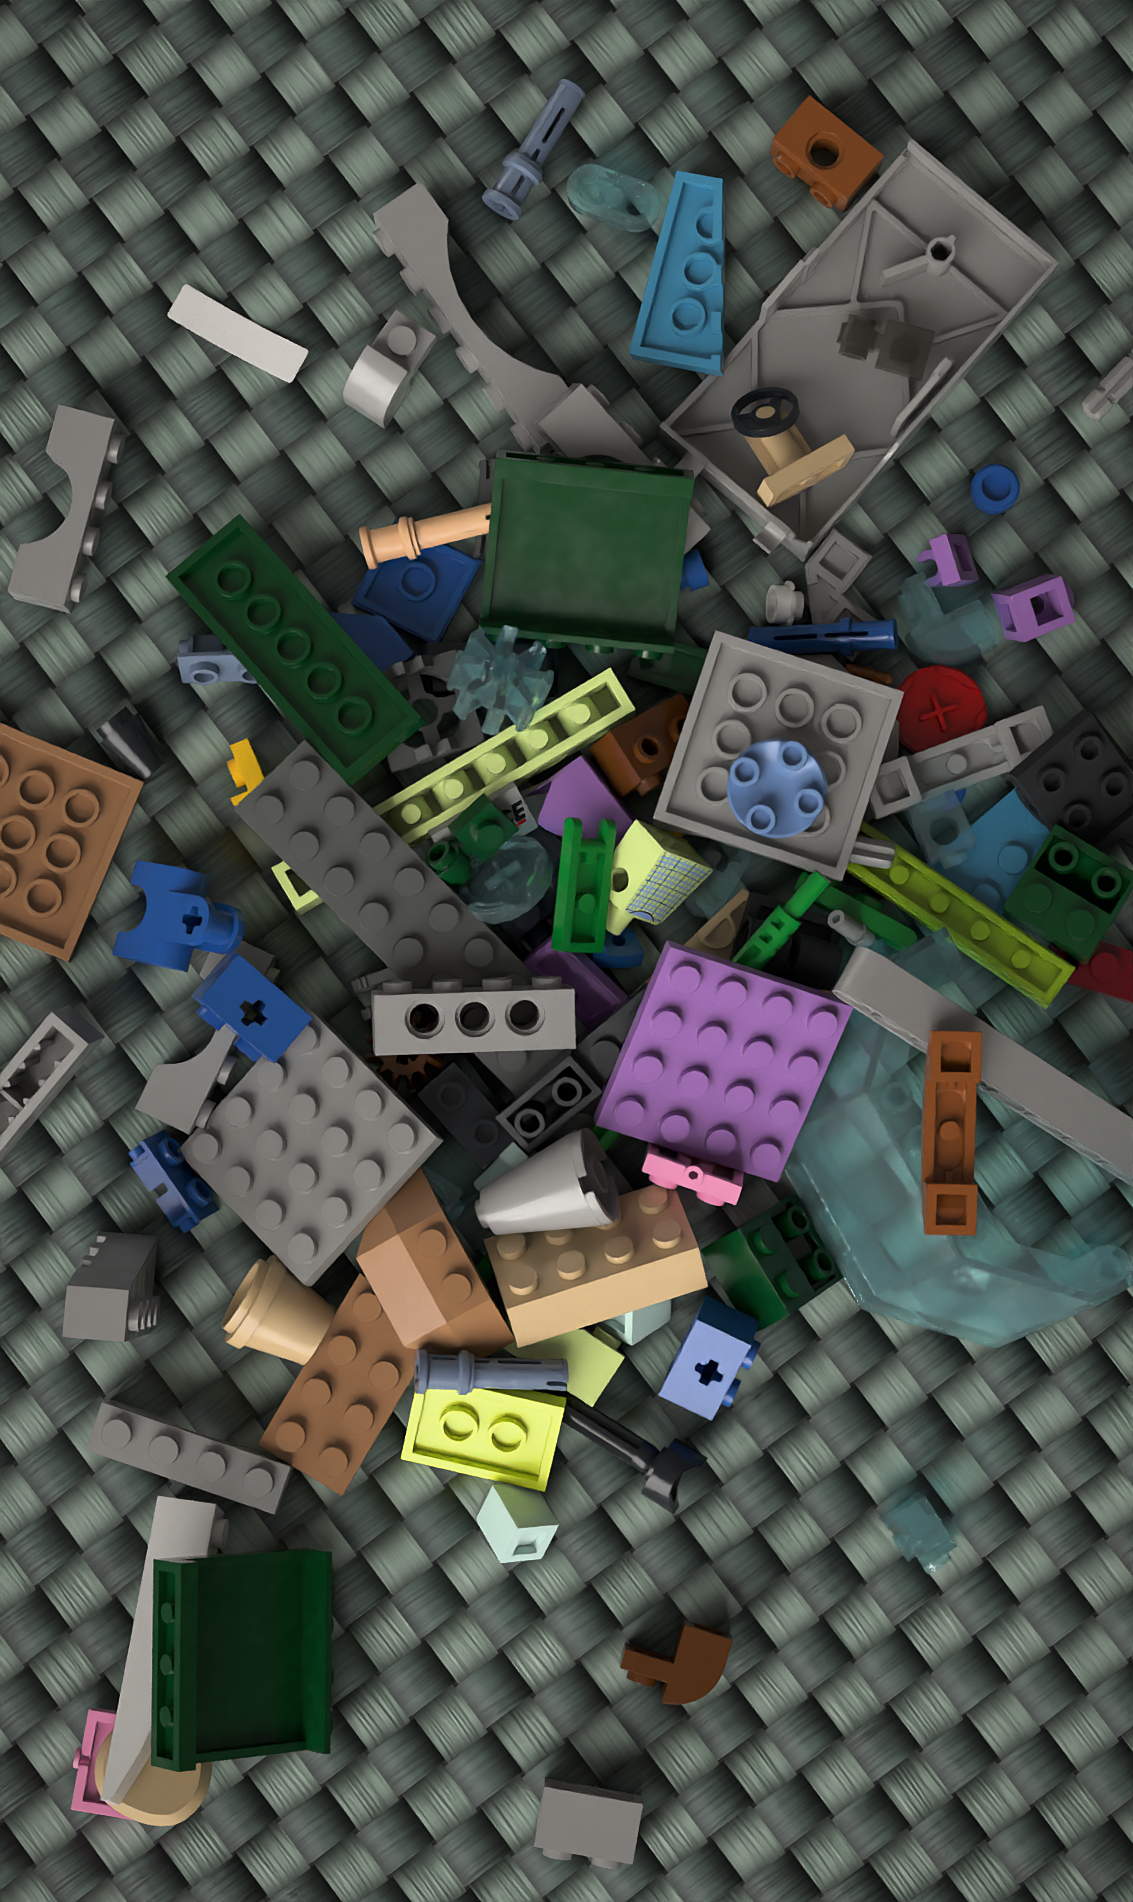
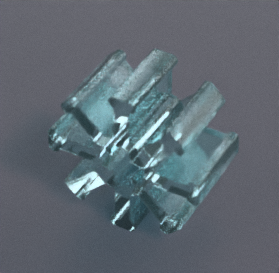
M504 625L495 647L485 637L484 629L479 628L472 632L464 652L462 650L457 652L447 679L446 688L449 691L453 690V688L460 689L453 711L461 720H465L468 713L482 705L488 709L481 731L485 734L497 735L506 714L516 725L515 730L517 732L527 729L532 722L536 710L543 707L553 683L554 672L552 670L547 672L539 671L547 653V650L540 641H535L531 648L518 655L512 652L519 629L516 627Z

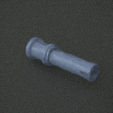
M566 79L559 80L557 87L535 120L533 127L517 153L511 152L510 155L505 157L502 162L504 170L492 189H486L482 195V200L496 213L511 220H518L521 216L522 210L520 206L531 188L539 186L543 179L542 165L562 135L563 130L580 102L586 96L585 92L578 85Z
M417 1349L415 1355L414 1387L416 1394H425L427 1389L456 1390L458 1395L472 1393L473 1388L548 1389L566 1391L567 1359L474 1357L473 1353H469L468 1350H459L457 1355L428 1354L425 1349Z

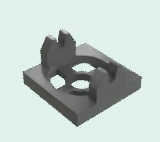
M456 649L432 657L430 655H420L409 662H397L388 667L387 671L382 672L395 688L403 680L406 681L411 696L408 700L410 705L418 699L425 698L435 703L438 708L437 719L432 724L422 726L417 730L422 732L426 745L418 748L403 742L386 756L392 774L475 748L485 742ZM420 675H429L442 679L452 687L455 694L438 699L433 694L426 693ZM460 709L461 716L457 729L449 738L441 740L437 726L440 724L443 714Z

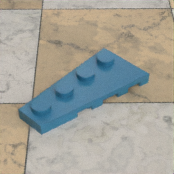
M676 171L629 350V355L633 360L724 377L726 184L722 178Z
M1016 788L926 863L1000 916H1003V906L1050 833L1048 828L1040 823L1023 805L1015 792Z

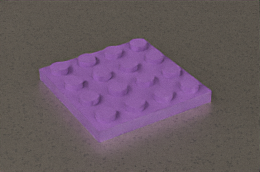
M667 940L593 1116L594 1122L599 1127L778 1182L853 1007L835 995Z

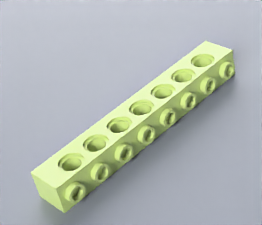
M608 668L372 809L411 849H414L431 839L429 830L465 810L483 793L488 796L512 781L516 787L522 785L603 737L610 730L633 719L636 709L612 669ZM284 861L271 868L295 910L300 915L324 902Z

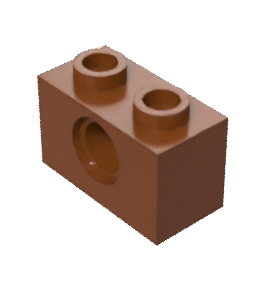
M810 95L774 136L770 149V154L774 157L772 161L782 173L790 178L798 176L811 187L810 193L819 203L827 208L835 206L842 213L847 210L878 173L884 158L881 152ZM818 150H826L835 157L836 162L830 166H820L813 161L811 154Z

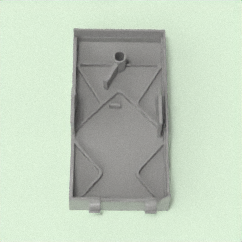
M911 139L905 150L820 247H812L762 304L759 320L724 358V377L709 374L683 403L659 426L658 439L682 459L674 468L693 470L694 479L700 474L764 528L753 538L757 545L768 554H771L781 543L804 563L1051 279L1059 262L916 141ZM766 387H779L791 391L797 397L800 414L794 424L812 452L843 434L846 435L855 451L845 468L767 510L758 502L755 495L763 479L769 475L744 435L734 428L731 410L737 400L751 391ZM772 398L761 399L749 404L739 415L751 413L755 407L769 403ZM783 399L780 413L782 414L786 411L789 415L793 405Z

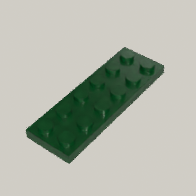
M240 513L165 576L176 591L348 786L351 787L425 724L418 712Z

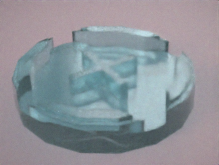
M520 835L512 836L484 863L477 856L471 860L473 866L472 874L464 884L459 886V895L461 900L467 905L468 911L480 922L497 924L511 921L528 912L543 898L552 882L554 866L551 857L546 849L534 838Z

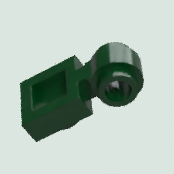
M483 793L448 825V828L456 838L450 839L448 842L441 840L433 844L427 851L425 861L436 873L435 875L440 877L447 886H460L472 874L473 866L470 859L472 854L484 863L520 829L500 807Z

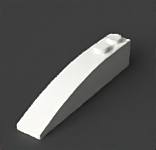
M163 1496L157 1497L100 1800L109 1804L121 1805L151 1754L153 1559L214 1555L217 1553V1548L224 1549L228 1537L229 1521L228 1519H223L224 1512L216 1504Z

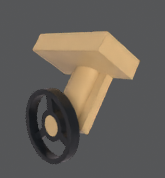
M766 387L751 391L737 400L731 410L734 428L744 435L769 475L763 479L755 495L758 502L767 510L845 468L855 451L846 435L843 434L812 452L794 424L800 414L797 397L791 391L779 387ZM772 398L769 403L755 407L751 413L739 415L749 404L761 399ZM783 399L793 405L789 415L786 411L782 414L780 413Z

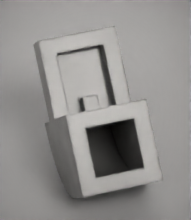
M395 310L373 344L365 347L353 367L343 391L345 403L385 429L411 392L410 380L437 342L436 336Z

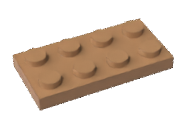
M359 1273L332 1318L321 1343L302 1368L257 1444L341 1496L345 1493L413 1379L417 1351L402 1344L363 1273Z

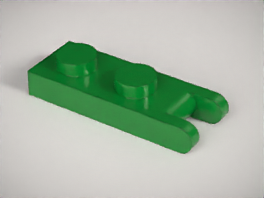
M568 817L564 822L551 949L582 953H603L616 836V824L612 819H601L599 821L596 838H581L582 821L580 818Z
M804 871L800 874L791 891L792 894H795L810 874ZM826 877L831 883L812 903L813 905L829 914L835 910L843 911L861 925L865 924L868 929L875 933L876 939L898 951H906L916 943L917 936L912 929L880 913L883 908L881 903L859 892L853 898L838 890L839 881Z

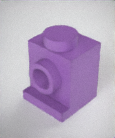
M1044 574L1009 589L991 593L1005 639L1026 642L1076 622L1072 607L1075 604L1073 592L1060 575ZM1033 597H1035L1037 601V608L1035 611L1033 610L1030 599Z

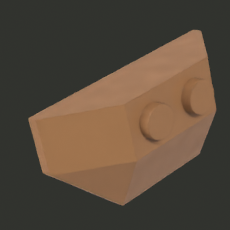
M420 1166L365 1227L356 1259L405 1347L416 1350L425 1349L427 1353L441 1355H457L459 1350H468L469 1353H473L474 1357L486 1358L515 1342V1337Z

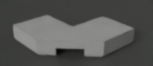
M835 527L804 566L811 624L840 623L841 618L852 617L853 622L877 621L844 595L871 561L872 556ZM855 651L854 656H842L841 652L835 653L848 663H852L861 651Z

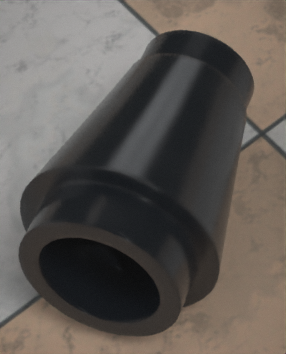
M124 707L96 730L103 739L100 744L136 774L138 773L143 780L166 763L139 714L133 715L127 707Z

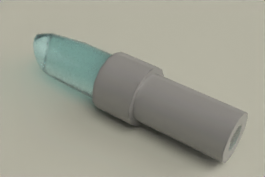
M835 910L829 915V926L846 937L850 944L855 947H865L884 957L886 956L887 943L868 929L865 924L861 925L841 910Z

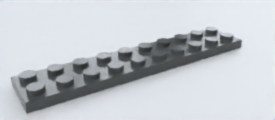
M305 739L233 808L268 846L402 981H412L413 989L433 988L432 981L440 979L462 980L463 987H482V979L496 977L512 978V986L532 985V977H536V975L440 877L435 875L436 873L352 787L344 782L338 773ZM521 1000L515 1003L510 1010L511 1022L516 1025L530 1023L536 1013L534 1003L529 1000ZM470 1002L460 1012V1022L467 1027L480 1025L486 1017V1007L480 1002ZM424 1003L437 1016L436 1008ZM575 1016V1034L577 1038L587 1028ZM563 1049L473 1053L516 1095ZM603 1092L553 1134L558 1139H561L574 1130L588 1128L594 1121L593 1116Z

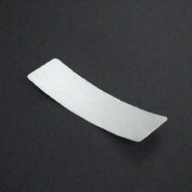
M188 284L182 287L167 314L170 319L218 347L288 383L294 380L308 355L307 349L237 314Z

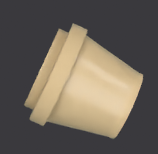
M273 1254L266 1261L258 1259L248 1271L225 1313L221 1328L227 1331L225 1342L237 1349L246 1346L305 1365L326 1334L334 1316L335 1306L328 1303L312 1288L304 1285Z

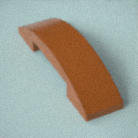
M930 1030L924 1074L921 1127V1193L925 1235L976 1236L978 1185L974 1183L977 1083H981L982 1031Z

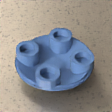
M780 738L760 741L743 751L732 764L727 781L728 801L735 817L751 832L767 838H787L807 829L820 815L827 795L826 776L816 756L800 743Z

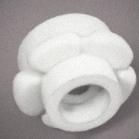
M786 581L785 585L770 586L766 598V618L769 623L790 626L794 620L799 621L801 619L804 609V597L802 592L794 591L795 585L792 581Z

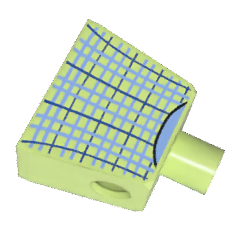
M636 819L614 850L606 929L619 936L634 917L654 925L662 923L712 873V867L685 839Z

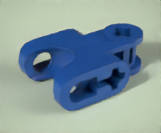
M136 860L131 884L138 885L145 892L147 900L146 912L137 928L130 932L118 931L112 955L147 965L188 972L193 949L222 955L230 954L236 950L245 933L244 915L240 909L234 906L211 902L207 899L211 876L180 867Z

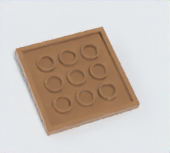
M0 723V934L71 962L145 783Z

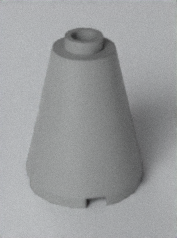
M589 1128L574 1130L482 1187L480 1199L475 1201L476 1214L481 1225L484 1228L490 1227L496 1235L607 1226L609 1223L615 1222L614 1220L618 1219L620 1215L617 1187L613 1174L605 1175L600 1161L607 1159L596 1135Z

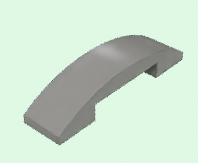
M1043 705L907 757L903 756L881 764L869 798L876 819L924 804L1010 772L1054 734Z

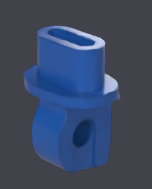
M627 927L619 936L606 929L603 953H584L600 969L641 966L644 957V951L636 933Z

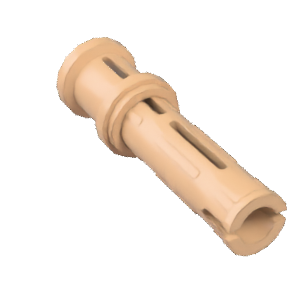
M492 502L415 522L412 517L403 516L399 518L398 523L372 530L367 526L360 527V539L369 569H377L378 563L407 556L409 560L417 559V556L422 554V549L489 533L490 519L487 520L491 513Z

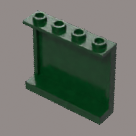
M497 449L478 633L488 634L490 641L498 643H516L517 637L537 639V645L555 649L564 648L567 642L585 644L587 651L601 654L613 653L614 648L633 649L634 655L649 659L662 658L663 653L674 654V636L690 500L692 499L694 487L693 470Z
M293 1548L153 1559L151 1766L175 1772L196 1770V1764L305 1750L321 1754H331V1734L333 1731L331 1685L334 1677L331 1665L332 1634L334 1630V1620L332 1617V1584L334 1582L332 1552L309 1548Z

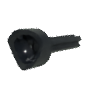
M533 1390L566 1398L562 1422L637 1470L647 1473L644 1478L647 1482L641 1494L672 1514L680 1506L678 1501V1485L683 1472L693 1467L702 1466L708 1460V1457L676 1437L668 1448L664 1446L659 1451L656 1446L598 1409L589 1406L567 1390Z

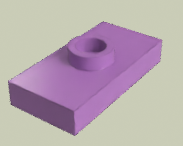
M552 935L530 952L523 961L536 976H561L562 984H570L575 989V1016L587 1028L609 1009L613 1011L628 997L584 953L560 952L551 949Z

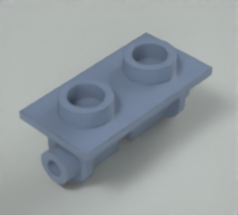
M189 635L188 640H179L177 660L182 683H195L198 685H211L215 682L227 681L257 683L228 649H224V644L216 635Z

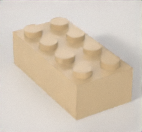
M654 1184L618 1196L619 1218L607 1226L503 1234L483 1239L518 1348L708 1287L699 1247L676 1189H669Z

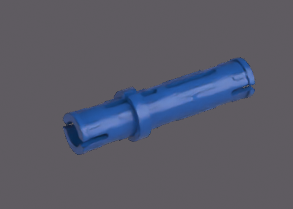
M852 617L841 618L840 623L772 627L751 626L749 628L748 641L787 654L841 652L842 656H854L855 651L897 650L898 628L896 619L853 622Z

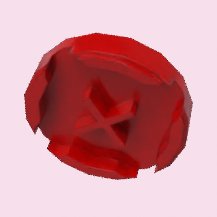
M942 664L921 668L906 676L897 688V690L904 692L896 716V720L899 722V744L912 755L978 731L985 726L987 709L981 690L976 681L960 669Z

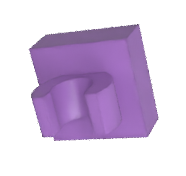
M944 534L929 541L932 550H925L916 557L918 563L936 561L938 572L934 577L924 580L926 587H964L979 581L965 535Z

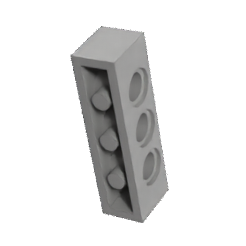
M561 976L532 977V985L512 986V978L505 977L482 979V987H463L462 980L440 979L432 981L433 988L413 989L412 981L382 982L383 990H371L373 1051L375 1056L576 1049L575 989L570 984H562ZM521 1000L533 1002L536 1008L535 1017L526 1025H516L510 1020L512 1006ZM470 1002H480L486 1007L485 1020L476 1027H467L460 1022V1012ZM423 1003L434 1006L437 1010V1018L430 1027L419 1029L411 1025L410 1013L414 1007Z

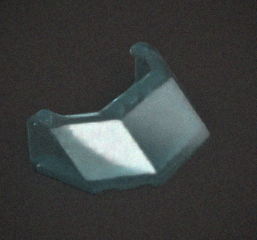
M946 927L887 958L933 989H937L951 981L958 973L961 964L959 950ZM853 1008L786 1161L784 1170L862 1310L997 1349L1097 1306L1133 1286V1262L1129 1255L1117 1246L1086 1243L1058 1256L1006 1241L979 1193H977L976 1236L925 1235L921 1193L923 1092L906 1063L911 1044Z

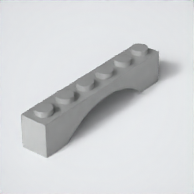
M421 181L373 213L377 230L372 235L387 257L395 254L404 266V269L400 271V275L410 291L415 296L422 292L432 307L427 310V313L440 333L444 335L450 331L460 345L455 349V352L467 371L471 374L477 370L487 383V386L482 388L493 408L498 413L505 409L515 424L510 427V430L520 446L526 452L533 448L538 454H548L554 449L531 423L568 387L560 376L537 370L511 357L494 344L472 320L458 295L450 271L449 220Z

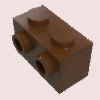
M682 693L610 730L589 749L620 799L635 790H638L640 795L644 796L665 782L666 779L663 775L669 771L690 708Z

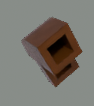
M683 1619L672 1657L624 1643L619 1665L621 1669L628 1671L626 1678L636 1683L654 1687L656 1680L664 1682L660 1695L662 1703L673 1705L687 1704L704 1697L716 1686L723 1674L733 1639L730 1633Z

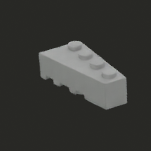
M103 1231L98 1233L97 1242H93L90 1246V1255L84 1256L81 1268L78 1267L67 1284L62 1337L126 1342L150 1334V1327L152 1325L157 1326L159 1323L161 1308L160 1296H153L158 1236Z

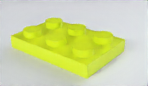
M473 1388L472 1393H467V1395H458L456 1390L427 1389L425 1394L415 1393L401 1459L545 1492L566 1398L533 1390Z

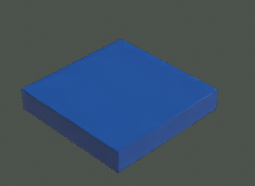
M395 518L393 524L398 523L399 519ZM446 543L422 549V554L417 556V559L409 560L407 556L378 563L377 569H368L351 601L352 606L372 616H383L391 626L425 643H441L475 579L482 561Z

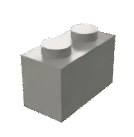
M545 1778L534 1836V1847L543 1848L542 1854L544 1856L558 1860H571L572 1854L592 1857V1864L608 1869H620L621 1863L633 1864L643 1808L642 1795Z

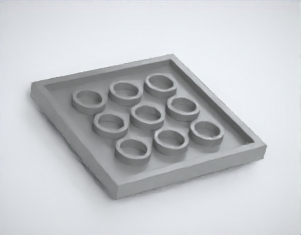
M715 630L653 820L810 872L816 869L825 877L841 882L904 692ZM767 739H787L800 743L819 760L827 781L826 800L818 818L804 831L787 838H767L751 832L735 817L727 796L728 776L732 764L748 747Z
M306 1007L304 1011L312 1017L311 1021L274 1064L261 1057L213 1110L205 1129L203 1130L198 1127L177 1152L180 1154L181 1150L185 1160L287 1268L304 1285L312 1287L444 1140L314 1009Z

